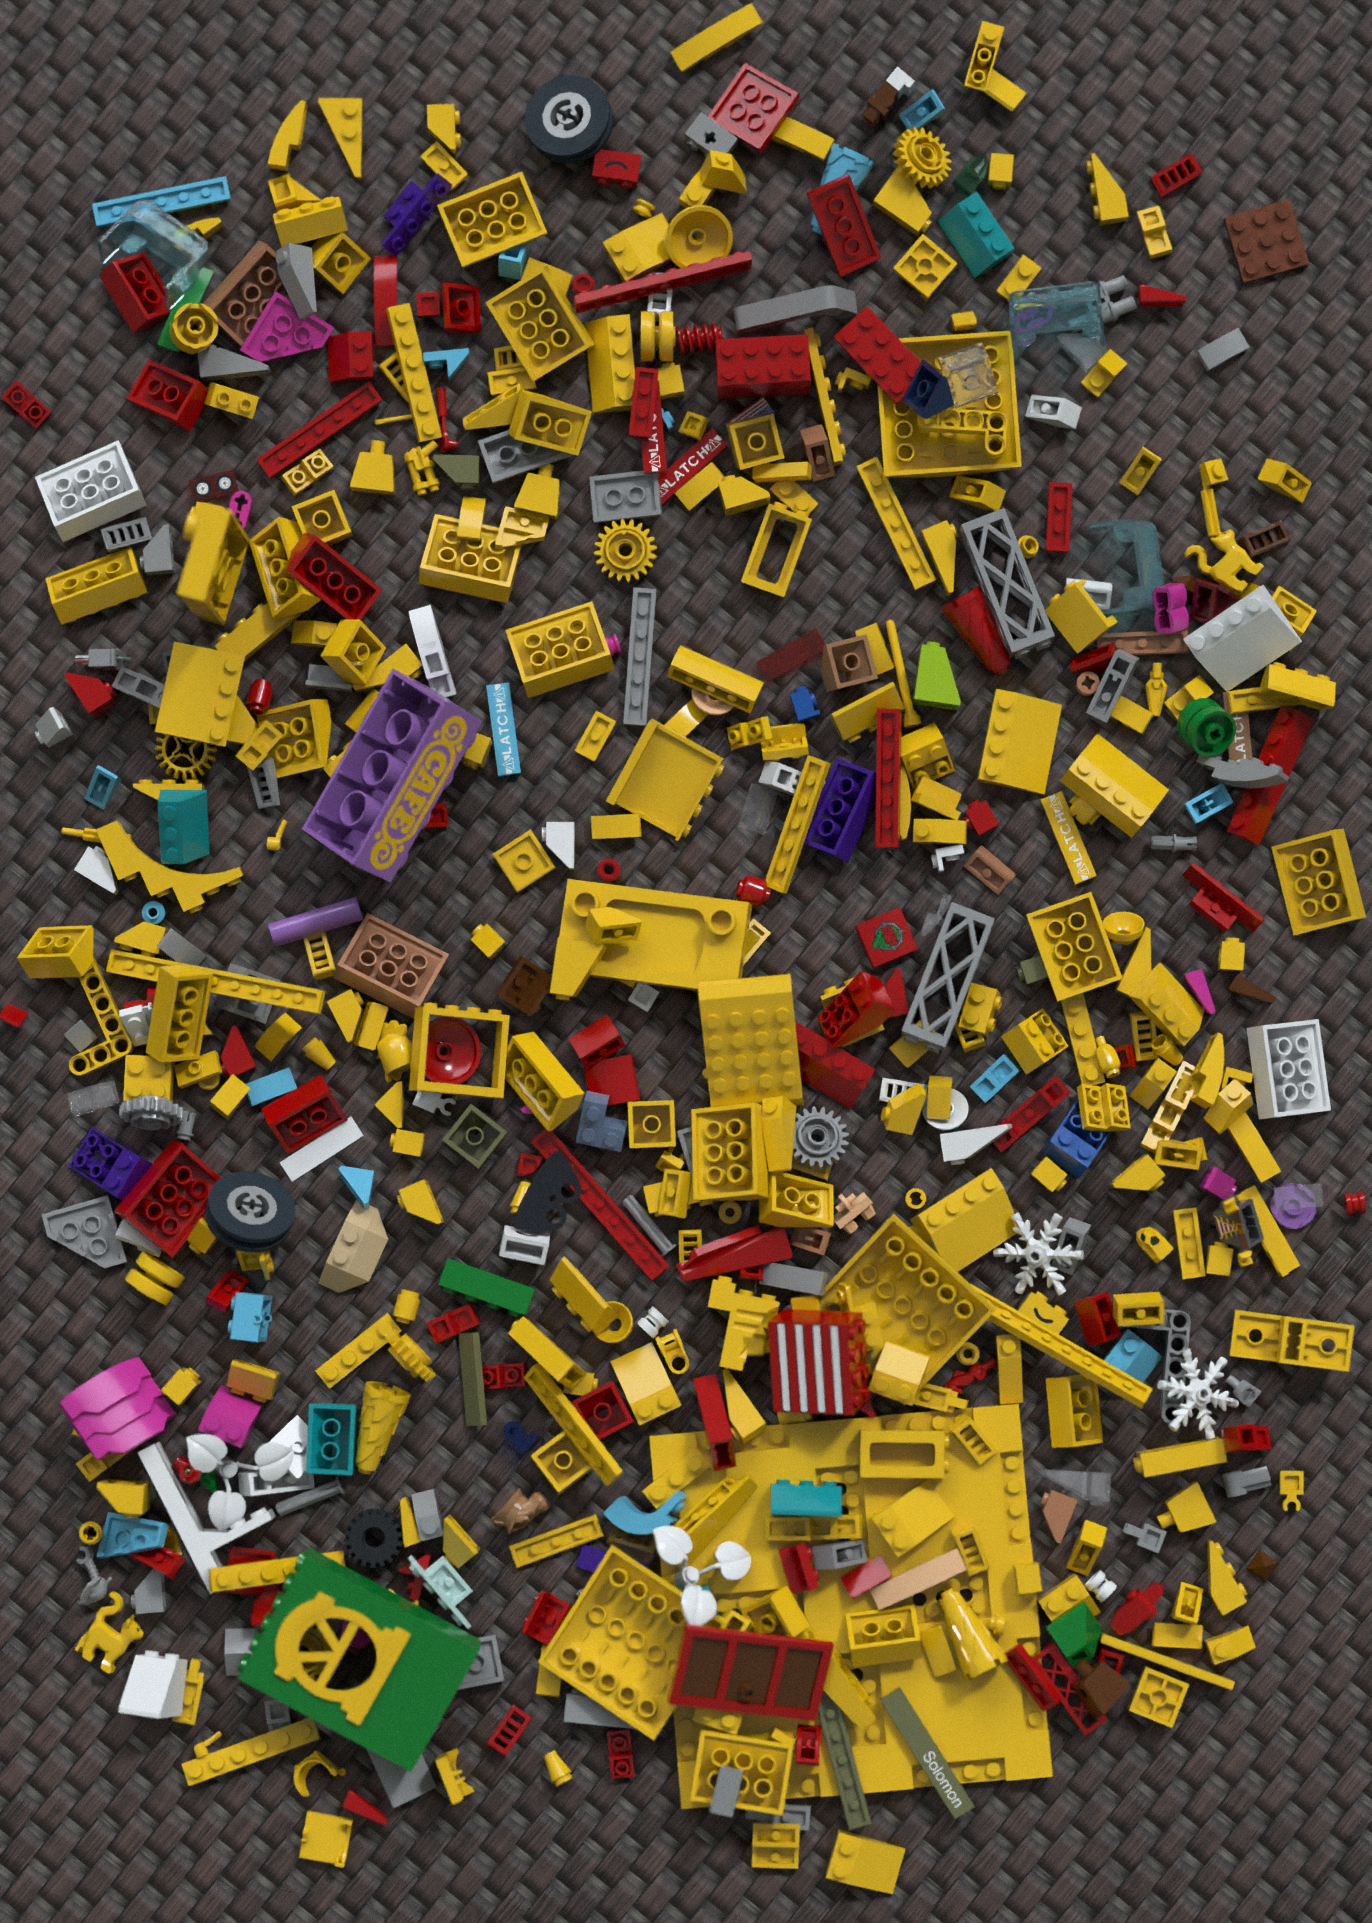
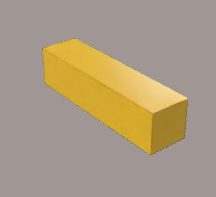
M809 462L761 464L753 466L752 478L757 483L811 480L812 466Z

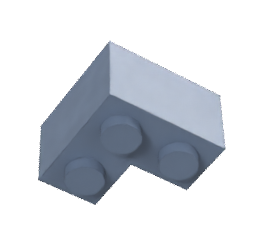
M591 1091L586 1092L576 1143L621 1152L628 1121L605 1117L610 1095Z

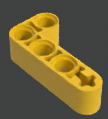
M947 408L930 417L929 424H925V420H922L924 418L919 414L917 416V426L925 432L984 435V452L989 458H999L1005 450L1007 418L1001 412ZM941 415L939 425H936L937 416ZM953 416L956 419V424L947 426L944 423V418ZM974 417L978 419L979 425L974 428L970 427L967 424V419ZM992 419H999L1002 422V427L994 429L991 427L990 421ZM990 442H998L1001 449L997 452L991 451L988 446Z

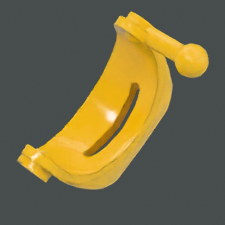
M316 1750L294 1766L295 1787L303 1797L309 1796L306 1787V1776L308 1771L318 1763L326 1766L333 1776L338 1774L344 1776L346 1769H337L322 1753Z

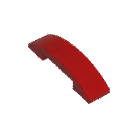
M397 255L374 256L376 347L395 346L386 308L398 305Z
M1057 1076L1053 1077L998 1124H1012V1129L996 1139L993 1144L1002 1153L1071 1094L1069 1089Z

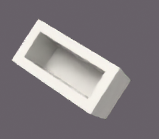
M505 1225L499 1256L545 1265L550 1234L525 1231Z

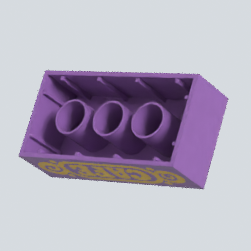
M392 669L302 830L351 864L391 882L396 872L406 863L408 851L420 830L428 824L431 811L441 793L452 782L454 770L466 749L474 743L482 720L430 687Z

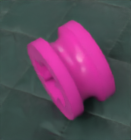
M613 634L611 638L606 636L605 640L611 657L616 652L621 654L622 651L616 634Z

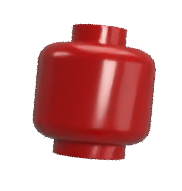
M746 875L743 879H739L735 896L738 897V901L749 902L752 907L758 908L763 902L768 901L770 889L767 888L766 880Z

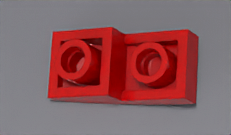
M17 380L1 396L4 401L35 428L51 413L43 403Z
M527 1362L482 1366L484 1389L529 1386L524 1379V1376L528 1373Z
M618 1727L607 1729L611 1778L635 1777L630 1728Z

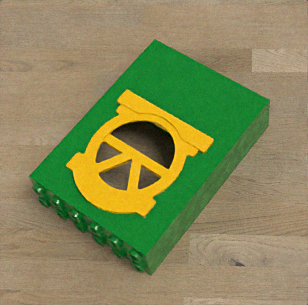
M308 1547L306 1553L301 1551L293 1568L296 1571L294 1573L290 1571L282 1587L284 1592H278L271 1607L273 1612H267L259 1629L262 1632L255 1633L248 1649L250 1653L245 1652L237 1668L240 1671L238 1679L412 1772L480 1649L481 1640ZM327 1618H342L350 1621L339 1642L327 1624ZM312 1624H317L333 1652H299V1643L302 1635ZM361 1626L372 1638L377 1652V1663L371 1677L362 1685L350 1690L325 1688L357 1628ZM328 1661L316 1682L307 1675L301 1665L302 1662Z

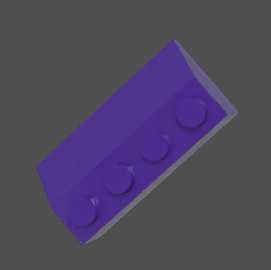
M837 758L821 791L804 844L830 857L848 863L876 802V773Z

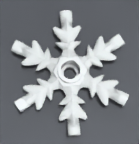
M1019 1212L1012 1215L1011 1219L1017 1225L1012 1230L1022 1235L1019 1239L1026 1241L1027 1246L1021 1249L1018 1244L1014 1248L1012 1245L1005 1243L1006 1249L994 1248L993 1255L994 1257H1007L1006 1263L1015 1258L1017 1262L1022 1257L1027 1259L1028 1266L1021 1267L1024 1271L1015 1276V1278L1020 1279L1015 1291L1023 1294L1027 1284L1033 1287L1032 1276L1037 1278L1035 1269L1040 1267L1044 1270L1042 1278L1047 1276L1048 1288L1053 1284L1058 1296L1066 1292V1289L1059 1281L1064 1280V1277L1055 1272L1058 1268L1051 1267L1050 1261L1056 1259L1061 1264L1062 1259L1067 1264L1072 1265L1071 1259L1083 1260L1084 1252L1070 1251L1071 1245L1064 1247L1062 1250H1060V1245L1055 1250L1050 1249L1049 1242L1057 1240L1053 1236L1062 1232L1061 1229H1057L1062 1217L1054 1213L1050 1224L1044 1220L1045 1232L1040 1230L1042 1238L1035 1240L1033 1238L1034 1230L1030 1231V1221L1027 1219L1024 1223Z
M1185 1349L1181 1352L1186 1363H1181V1366L1188 1372L1184 1376L1190 1378V1384L1185 1386L1182 1380L1178 1383L1173 1377H1170L1171 1383L1159 1380L1157 1388L1169 1391L1168 1397L1178 1394V1399L1184 1395L1187 1401L1186 1404H1179L1182 1409L1173 1412V1415L1177 1417L1169 1425L1172 1431L1176 1432L1181 1423L1186 1427L1188 1415L1192 1418V1409L1197 1408L1199 1410L1197 1419L1201 1418L1199 1430L1201 1431L1204 1428L1206 1439L1215 1438V1434L1211 1425H1216V1422L1209 1416L1212 1412L1206 1409L1207 1403L1212 1402L1215 1408H1217L1218 1404L1223 1411H1226V1405L1237 1408L1239 1405L1238 1399L1227 1397L1229 1391L1219 1394L1220 1389L1214 1393L1210 1389V1384H1217L1215 1379L1224 1376L1220 1371L1226 1366L1228 1361L1224 1357H1220L1215 1366L1213 1362H1210L1209 1371H1204L1205 1379L1199 1380L1197 1376L1200 1369L1196 1370L1198 1359L1192 1360L1191 1350Z

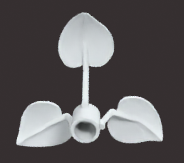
M196 1434L186 1437L188 1458L192 1467L197 1471L200 1469L201 1472H210L216 1469L223 1476L227 1491L214 1492L208 1503L210 1519L219 1530H225L230 1525L239 1521L246 1511L244 1498L239 1493H231L228 1481L229 1478L236 1475L239 1467L259 1470L260 1477L263 1480L274 1481L285 1475L293 1461V1449L276 1442L265 1443L257 1449L254 1457L257 1465L253 1466L234 1462L230 1457L226 1456V1444L216 1436Z
M673 1526L655 1528L652 1532L661 1559L671 1565H677L682 1562L681 1566L678 1567L680 1571L674 1576V1582L677 1587L684 1589L681 1595V1605L688 1625L701 1626L714 1617L717 1606L710 1592L702 1591L701 1586L693 1584L697 1583L700 1575L719 1567L722 1577L727 1580H737L743 1577L751 1566L750 1554L735 1542H724L718 1546L715 1552L718 1563L698 1571L692 1566L685 1567L688 1561L686 1554L692 1550V1542L688 1534L682 1529Z

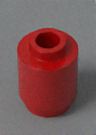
M256 679L250 685L246 707L255 715H262L269 710L273 692L269 681Z

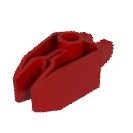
M1154 1582L1145 1590L1141 1587L1137 1590L1135 1588L1132 1589L1125 1596L1126 1601L1116 1610L1110 1626L1119 1635H1123L1133 1631L1144 1620L1147 1622L1151 1620L1157 1613L1156 1602L1162 1597L1164 1586L1160 1582Z

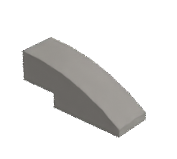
M778 1263L762 1265L763 1280L759 1281V1284L823 1296L825 1294L828 1277L826 1272Z

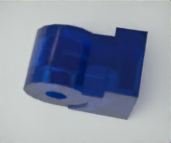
M518 1421L508 1422L503 1428L504 1437L522 1454H525L540 1438L534 1431H531L528 1435L524 1431L523 1425Z

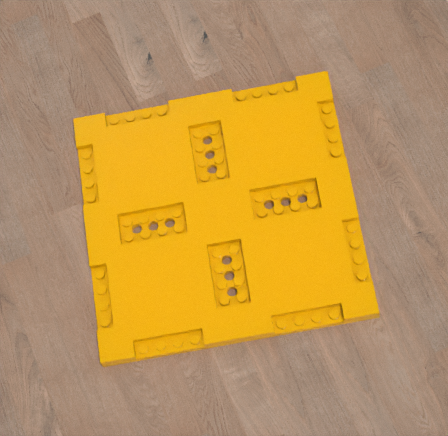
M1018 1403L970 1407L967 1410L959 1408L954 1409V1413L936 1410L874 1417L810 1421L807 1423L766 1425L765 1431L744 1445L739 1439L736 1441L733 1438L737 1467L719 1471L713 1470L705 1431L649 1436L653 1481L696 1447L711 1465L680 1490L687 1495L688 1499L684 1502L685 1507L679 1513H673L678 1520L723 1478L731 1477L734 1480H741L745 1476H749L758 1486L690 1565L698 1571L712 1566L715 1560L714 1551L720 1544L728 1541L739 1544L750 1554L751 1566L743 1577L737 1580H727L722 1577L719 1567L713 1579L707 1578L709 1574L707 1572L700 1575L697 1583L693 1584L701 1587L708 1584L711 1594L716 1601L719 1615L724 1620L731 1609L740 1610L744 1617L741 1610L786 1585L788 1586L778 1553L779 1549L797 1543H805L806 1547H810L813 1556V1546L841 1542L839 1539L766 1541L765 1517L808 1516L771 1514V1483H776V1479H788L790 1484H799L800 1480H812L813 1485H823V1481L844 1483L847 1490L841 1496V1506L847 1507L849 1514H862L863 1538H850L848 1541L864 1539L867 1562L881 1555L892 1574V1577L887 1580L923 1562L956 1549L951 1530L972 1522L976 1528L990 1569L970 1577L965 1570L921 1591L920 1593L926 1596V1602L923 1605L918 1606L914 1604V1595L885 1607L891 1608L914 1604L919 1632L941 1625L957 1667L956 1671L935 1677L922 1641V1658L853 1667L845 1614L876 1610L878 1606L870 1590L852 1599L840 1577L865 1563L837 1569L817 1570L820 1580L817 1583L818 1588L792 1595L818 1640L827 1641L830 1639L851 1670L858 1668L863 1672V1677L859 1682L870 1697L871 1704L868 1707L876 1717V1720L863 1729H859L842 1710L863 1793L934 1786L880 1698L899 1686L960 1784L1053 1777L1046 1711L1043 1712L1006 1662L981 1676L978 1675L974 1679L966 1681L951 1640L945 1614L941 1604L936 1600V1594L939 1591H947L953 1588L954 1592L959 1591L960 1593L962 1589L967 1588L972 1591V1598L966 1601L967 1605L970 1606L1003 1652L1019 1643L1022 1644L1031 1658L1041 1652L1036 1596L1023 1598V1594L1017 1593L1014 1569L1015 1564L1033 1562ZM964 1414L971 1417L998 1451L981 1466L975 1462L949 1430V1427ZM968 1424V1425H967L964 1429H962L959 1433H961L962 1431H964V1430H965L968 1426H970V1425ZM860 1430L945 1431V1436H949V1450H944V1459L949 1460V1472L944 1473V1478L929 1479L954 1515V1518L916 1546L897 1557L871 1516L927 1478L860 1477ZM973 1431L972 1433H970L966 1438H964L965 1441H967L976 1432ZM981 1438L978 1439L975 1443H973L970 1447H975L979 1442L982 1441ZM874 1442L870 1445V1464L873 1466H933L935 1463V1446L932 1443ZM985 1445L981 1450H979L976 1453V1455L979 1456L988 1447ZM973 1541L968 1544L963 1545V1548L975 1544V1542ZM976 1550L974 1552L966 1554V1557L972 1556L979 1552L978 1550ZM660 1557L661 1577L683 1592L684 1589L677 1587L674 1582L675 1574L680 1571L678 1566L667 1564ZM813 1557V1559L810 1560L812 1568L815 1569ZM978 1559L976 1561L969 1563V1565L971 1567L973 1565L981 1563L982 1560ZM997 1613H999V1616L1006 1617L1003 1635L996 1634L993 1636V1631L989 1630L991 1617H996ZM1039 1659L1038 1661L1042 1666V1659ZM678 1705L673 1714L681 1808L711 1807L710 1803L690 1800L701 1730L725 1734L731 1733L693 1721L692 1715L695 1707ZM750 1713L743 1714L737 1736L771 1741L774 1739L771 1737V1732L776 1726L796 1739L793 1744L785 1799L840 1795L818 1713L816 1721ZM798 1724L821 1726L819 1766L795 1764Z

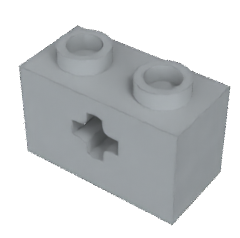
M700 112L685 133L686 144L695 151L699 149L704 152L705 158L710 150L730 154L738 144L737 137L702 112ZM706 138H714V143L706 144Z

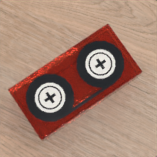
M234 470L189 480L195 504L232 495L239 491Z

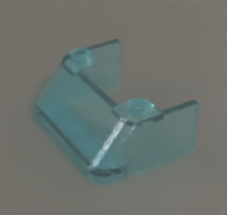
M148 200L136 202L98 240L100 261L103 264L118 249L126 254L134 255L146 247L178 269L173 274L172 280L165 286L166 304L170 310L195 285L209 251L208 243L203 237Z
M1083 282L1018 290L1009 295V326L1014 357H1018V345H1031L1036 340V334L1082 329V334L1089 338L1100 336L1101 346H1106L1100 284L1097 282Z
M1128 519L1089 524L1087 534L1113 531L1118 541L1122 543L1134 542L1140 587L1126 590L1123 595V607L1101 610L1105 617L1108 618L1111 615L1121 617L1156 612L1152 599L1153 590L1164 585L1155 525L1150 521Z

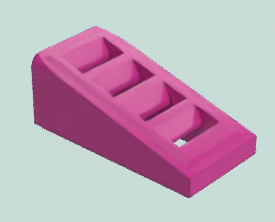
M1199 969L1184 974V980L1208 1015L1214 1014L1216 1011L1203 970Z

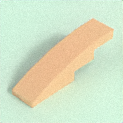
M956 1548L902 1572L869 1590L880 1610L967 1570Z

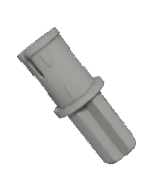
M1173 834L1172 836H1151L1150 839L1151 849L1172 850V852H1175L1176 850L1196 851L1197 848L1195 845L1197 844L1196 836L1180 837Z

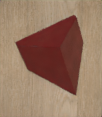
M1197 578L1190 619L1206 624L1242 598L1219 585Z

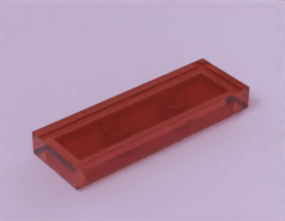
M815 628L756 663L767 682L821 653L825 643Z

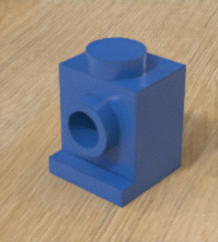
M806 686L794 689V693L790 694V699L798 723L819 717L820 711L814 710V707H817L814 693L809 694Z

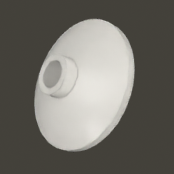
M952 1089L950 1120L927 1119L928 1095L926 1096L922 1112L925 1120L932 1127L940 1130H951L957 1128L966 1120L968 1103L959 1091Z

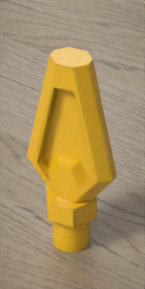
M1153 663L1150 680L1145 684L1149 711L1154 714L1153 716H1160L1167 690V684L1163 680L1162 663Z

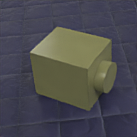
M1041 956L1018 963L1019 968H1016L1020 982L1024 981L1025 985L1048 978Z

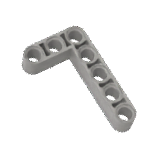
M833 285L809 289L734 308L736 330L740 333L821 314L837 318H850L858 315L855 292Z
M1164 1309V1324L1133 1325L1130 1327L1166 1330L1162 1380L1171 1383L1170 1377H1173L1178 1383L1182 1380L1185 1385L1186 1376L1184 1375L1186 1371L1181 1366L1178 1373L1172 1374L1169 1370V1365L1173 1361H1178L1180 1365L1181 1363H1186L1181 1351L1188 1349L1190 1317L1183 1311ZM1181 1314L1185 1319V1323L1182 1327L1177 1328L1173 1324V1319L1176 1315ZM1179 1337L1183 1342V1346L1180 1350L1175 1351L1171 1347V1342L1174 1338ZM1161 1390L1160 1417L1164 1422L1170 1424L1174 1419L1168 1420L1165 1416V1411L1169 1407H1174L1176 1410L1182 1409L1179 1404H1184V1395L1177 1399V1395L1168 1397L1167 1390Z

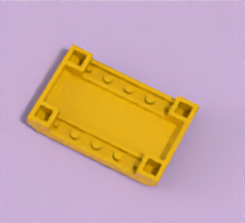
M791 974L699 982V1004L711 1107L754 1102L762 1105L763 1099L784 1096L795 1106L804 1105Z

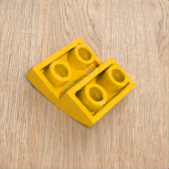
M1106 1083L1101 1087L1081 1084L1077 1087L1082 1130L1124 1131L1131 1129L1125 1086Z

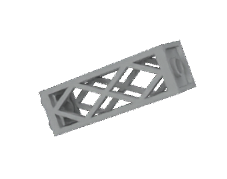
M1005 508L961 524L960 536L1010 658L1015 657L1017 660L1027 656L1030 650L1034 648L1040 651L1050 647L1055 635ZM1000 526L1002 533L994 527ZM981 533L977 549L972 536ZM986 537L1008 553L1005 574L983 558ZM1013 564L1016 566L1024 589L1011 580ZM989 578L1002 587L1000 604ZM1008 592L1030 608L1027 630L1005 614ZM1035 619H1037L1040 630L1033 633ZM1011 633L1015 635L1018 639L1013 641Z
M951 902L902 1028L901 1036H905L904 1041L913 1045H917L918 1042L924 1043L927 1050L939 1054V1051L945 1052L993 928L995 918ZM953 919L961 921L960 924L948 932ZM974 927L984 930L978 946ZM965 930H968L972 954L950 970L946 945ZM940 953L944 975L927 987ZM970 966L956 1002L952 979ZM946 985L950 1010L928 1026L924 1001ZM918 1007L922 1027L913 1024ZM948 1022L943 1037L941 1034L931 1031L933 1029L935 1031Z

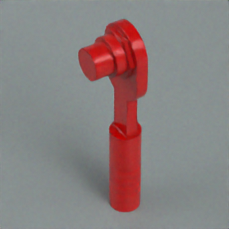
M437 388L438 417L440 418L442 434L440 447L441 452H447L457 448V441L448 439L446 430V388Z

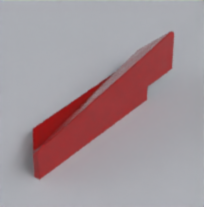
M757 1225L694 1248L689 1253L690 1259L678 1263L676 1268L683 1281H690L791 1259L792 1251L784 1227H776L762 1234Z

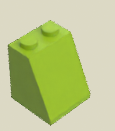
M927 642L926 645L922 644L912 704L957 711L961 700L945 648L940 647V643Z

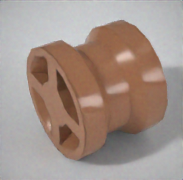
M1091 671L1084 672L1077 678L1076 689L1083 696L1093 695L1098 689L1100 680L1095 673Z

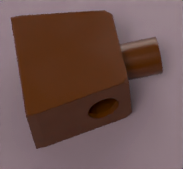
M1081 1659L1073 1667L1081 1676L1074 1684V1689L1093 1718L1104 1715L1131 1686L1126 1679L1102 1661L1090 1666L1084 1659Z

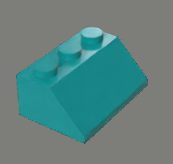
M978 192L958 203L937 221L974 278L988 271L1014 252V246Z
M160 790L158 818L161 864H186L210 854L207 790Z
M309 1403L306 1473L354 1475L358 1404Z
M776 1479V1483H771L770 1512L771 1514L841 1517L842 1487L837 1486L836 1481H823V1485H813L812 1480H800L799 1484H790L788 1479Z

